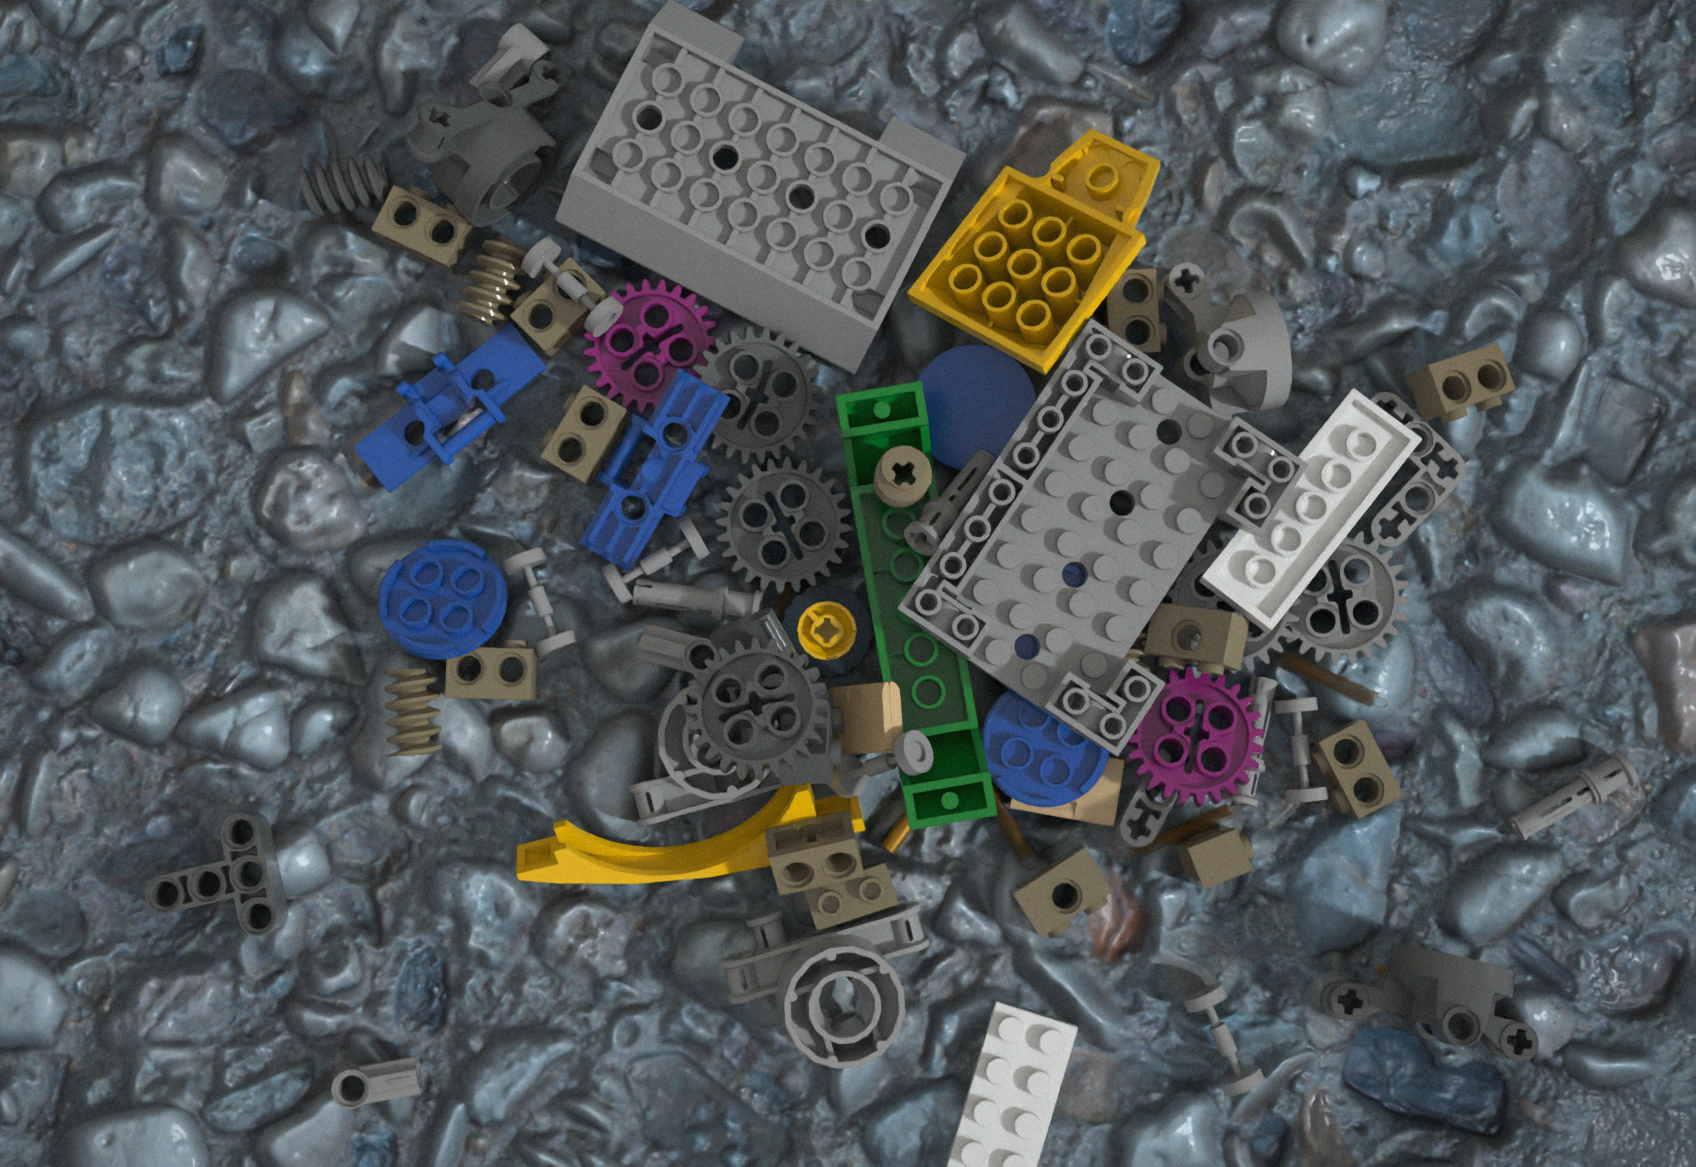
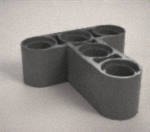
M256 811L235 813L223 821L220 828V838L225 860L160 875L153 878L147 884L145 890V901L148 907L159 914H168L233 898L238 922L241 928L252 936H263L280 929L288 918V905L271 827L268 819ZM243 820L248 821L253 828V836L248 843L243 841L238 834L239 824ZM251 862L257 863L262 870V878L258 884L252 883L247 876V868ZM210 872L215 873L220 880V888L216 894L211 893L206 887L205 879ZM168 882L173 883L178 890V898L174 904L170 903L164 895V888ZM260 904L266 905L271 912V921L267 926L262 925L256 918V909Z

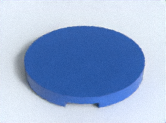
M963 345L942 353L924 369L917 382L922 381L932 456L945 465L960 470L964 468L977 450H985L997 459L1037 399L1034 384L1024 367L1013 357L986 345Z
M439 539L426 542V546L411 552L402 560L397 559L383 577L379 588L378 612L388 635L406 652L426 659H450L475 650L495 633L506 612L508 594L501 570L485 550L467 541Z
M1011 689L1000 696L990 708L981 731L984 752L993 782L1014 800L1035 807L1061 806L1085 795L1101 777L1109 756L1108 751L1073 732Z

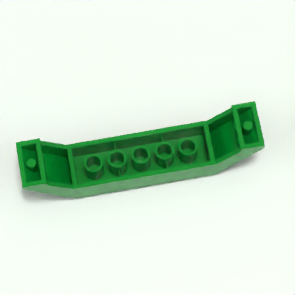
M922 381L835 395L849 493L870 615L872 617L882 682L896 683L900 689L903 733L911 730L922 732L929 740L933 750L932 767L925 773L910 776L903 772L897 763L909 829L915 830L996 816L997 809L992 780L979 731L967 660L930 636L897 610L932 557V555L927 556L916 552L909 546L904 537V530L911 522L919 520L923 515V507L929 499L938 497ZM901 445L911 446L923 452L929 460L932 469L931 483L924 496L914 505L905 508L891 507L882 502L875 492L873 480L876 466L882 455L891 448ZM904 470L900 474L895 472L896 476L893 482L896 485L900 486L903 482L909 483L908 479L911 474L908 471Z

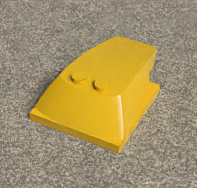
M1091 128L1051 163L1049 172L1042 177L1031 178L1006 165L909 289L907 294L910 301L1046 376L1146 244L1144 233L1136 230L1135 227L1151 194L1160 169V161Z

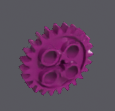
M643 279L642 290L638 292L635 291L630 283H626L627 296L623 298L613 290L611 296L624 307L619 319L601 336L594 337L590 333H584L585 340L595 344V347L584 350V356L588 359L597 360L587 369L590 375L602 374L595 383L598 390L610 386L608 399L615 401L622 396V407L627 410L634 402L638 403L639 414L643 416L647 411L648 405H653L654 409H656L679 367L699 378L700 375L690 367L691 365H705L706 361L702 358L700 351H709L710 348H714L712 339L718 338L707 335L717 328L716 322L702 321L709 312L708 307L693 308L697 301L696 294L693 293L686 299H682V286L678 284L669 293L666 289L665 280L662 279L656 290H651L647 279ZM654 310H662L669 316L667 323L660 328H653L646 324L647 315ZM676 326H683V331L662 341ZM620 334L631 335L634 338L633 347L626 352H617L612 348L614 338ZM648 340H651L654 344L662 341L659 344L660 353L656 356L651 352L645 353L644 343ZM679 343L688 344L693 348L692 357L685 362H677L670 357L671 349ZM641 356L628 370L624 371L621 369L625 362ZM645 367L654 368L659 372L657 382L651 386H642L636 382L638 372Z
M1187 667L1183 673V678L1180 680L1177 674L1170 670L1167 674V685L1163 687L1126 745L1135 746L1136 749L1127 756V761H1140L1141 766L1134 774L1135 777L1148 774L1151 779L1146 789L1150 791L1158 784L1162 786V800L1165 801L1174 792L1177 793L1178 806H1183L1188 797L1193 796L1194 803L1199 808L1204 804L1205 795H1208L1213 804L1216 805L1221 801V789L1228 796L1232 797L1237 793L1233 781L1243 786L1250 781L1248 775L1243 770L1255 772L1259 768V764L1250 756L1261 755L1264 752V747L1253 743V740L1265 734V730L1252 727V723L1258 720L1261 714L1260 712H1247L1246 708L1252 702V697H1246L1241 700L1236 697L1241 687L1239 683L1232 686L1229 690L1224 687L1226 675L1219 676L1213 682L1210 681V674L1201 673L1199 678H1194L1191 667ZM1196 701H1201L1203 709L1197 726L1196 736L1202 740L1193 749L1192 771L1190 774H1187L1184 771L1191 738L1186 734L1194 725ZM1169 703L1180 704L1186 711V720H1172L1166 713V705ZM1211 712L1222 713L1228 720V729L1217 730L1212 727L1208 720V714ZM1159 745H1173L1179 753L1178 762L1168 763L1162 760L1158 753ZM1203 753L1215 754L1221 761L1220 771L1211 772L1206 770L1201 763V755Z

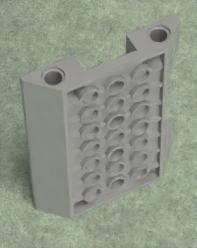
M668 0L649 23L570 175L555 217V222L681 285L685 289L761 328L768 327L769 332L775 335L778 332L785 333L786 341L790 343L798 341L800 348L855 375L966 157V153L895 116H892L879 141L862 134L732 66L744 42V37L673 0ZM646 109H652L660 114L662 121L656 129L645 130L637 123L638 115ZM718 150H732L738 157L737 164L729 170L718 168L713 161V157ZM797 188H805L813 195L814 202L807 209H797L789 200L790 193ZM872 227L884 229L889 237L888 244L880 249L872 248L866 242V231Z
M1091 318L897 610L930 636L1073 732L1118 757L1166 684L1130 658L1124 659L1131 646L1214 520L1217 518L1259 538L1262 537L1309 464L1238 416L1230 420L1222 417L1160 375L1163 369L1162 365ZM1167 421L1177 427L1179 435L1175 444L1167 445L1158 439L1156 431L1159 423ZM1115 492H1123L1130 497L1132 508L1128 515L1119 516L1111 510L1109 501ZM1068 563L1080 565L1085 572V580L1077 588L1070 587L1063 581L1062 571ZM1023 634L1032 636L1038 644L1036 655L1029 660L1020 658L1014 649L1016 639Z

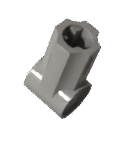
M517 23L502 36L497 46V53L469 81V84L475 91L480 83L489 80L498 82L509 90L515 89L526 78H530L534 63L539 60L551 61L553 51L525 25Z
M652 624L646 625L641 636L638 653L639 660L692 674L708 675L710 672L708 668L702 670L694 661L696 650L701 646L707 645L714 652V662L718 664L722 661L711 639Z
M418 1055L367 1065L355 1064L346 1068L335 1077L332 1083L331 1093L334 1101L345 1109H355L363 1104L422 1094L423 1076ZM347 1076H357L363 1081L365 1086L363 1096L354 1097L346 1091L345 1080Z

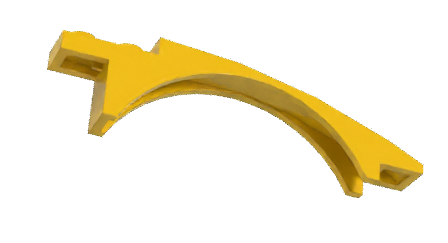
M805 782L804 785L782 784L771 800L742 824L715 837L679 846L642 847L626 845L597 837L578 828L567 820L554 822L553 828L556 836L517 845L516 875L521 881L560 884H641L715 877L771 866L765 829L850 810L855 832L866 830L858 795L851 798H842L839 795L815 800L809 782Z

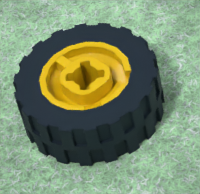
M820 584V586L807 588L801 594H797L789 606H787L781 621V625L798 655L800 656L804 653L807 655L809 663L806 669L817 667L820 678H835L856 669L866 658L873 641V623L868 607L854 592L838 585Z

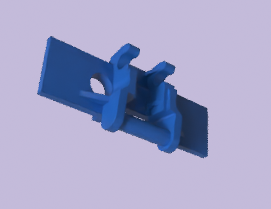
M509 323L458 365L455 366L440 351L431 358L435 363V368L415 384H409L404 380L395 387L408 404L353 447L389 493H392L437 456L449 466L454 462L452 457L497 421L502 424L507 420L499 407L548 369L512 323ZM480 371H489L495 377L494 387L487 392L483 389L474 390L473 378ZM478 402H482L487 407L442 443L439 440V433ZM415 423H424L425 431L422 437L425 441L418 446L411 445L407 439L409 427Z
M679 367L650 419L633 411L629 418L632 423L605 470H599L596 478L610 488L579 543L630 572L664 513L675 518L682 517L688 507V504L685 502L699 478H705L711 465L705 461H698L696 458L731 398ZM676 422L685 427L687 430V440L683 445L679 446L668 440L665 433L667 424ZM646 433L656 439V443L631 485L622 480L620 476ZM635 495L643 500L645 513L642 517L632 519L624 514L622 501L625 497Z

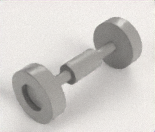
M550 237L542 239L526 254L521 268L531 278H537L547 270L557 278L556 284L577 304L582 302L592 311L584 323V328L594 337L601 336L619 319L623 312V305L613 296L604 299L597 305L587 296L589 291L568 271L562 272L554 265L561 252V247Z
M690 518L679 523L687 539L668 550L666 547H663L639 561L640 566L625 575H621L613 562L601 568L622 605L633 599V595L627 585L629 581L643 573H646L648 576L673 561L671 557L691 546L699 560L710 555L707 546Z
M541 547L514 555L503 561L502 564L507 575L524 571L531 589L527 591L537 618H542L549 638L534 645L538 656L544 657L573 646L579 641L574 630L560 634L556 632L550 617L554 612L544 587L538 586L532 571L533 567L546 561Z
M1317 697L1274 701L1275 714L1292 713L1295 735L1291 736L1294 766L1298 765L1301 784L1299 788L1284 790L1285 803L1327 800V786L1309 787L1307 764H1311L1308 734H1303L1301 717L1302 711L1318 710Z
M911 730L897 736L894 742V754L885 753L866 760L864 764L856 756L844 754L842 755V765H834L833 780L830 785L840 797L851 798L864 792L867 785V776L872 777L893 770L897 767V763L902 771L910 776L925 773L930 770L933 764L931 744L922 732Z
M1213 983L1191 992L1182 1001L1188 1013L1206 1010L1212 1023L1209 1029L1221 1056H1227L1233 1069V1073L1220 1081L1225 1095L1231 1097L1256 1088L1264 1082L1265 1077L1258 1065L1241 1068L1235 1055L1238 1049L1225 1022H1220L1213 1005L1224 1000L1227 994L1222 983Z

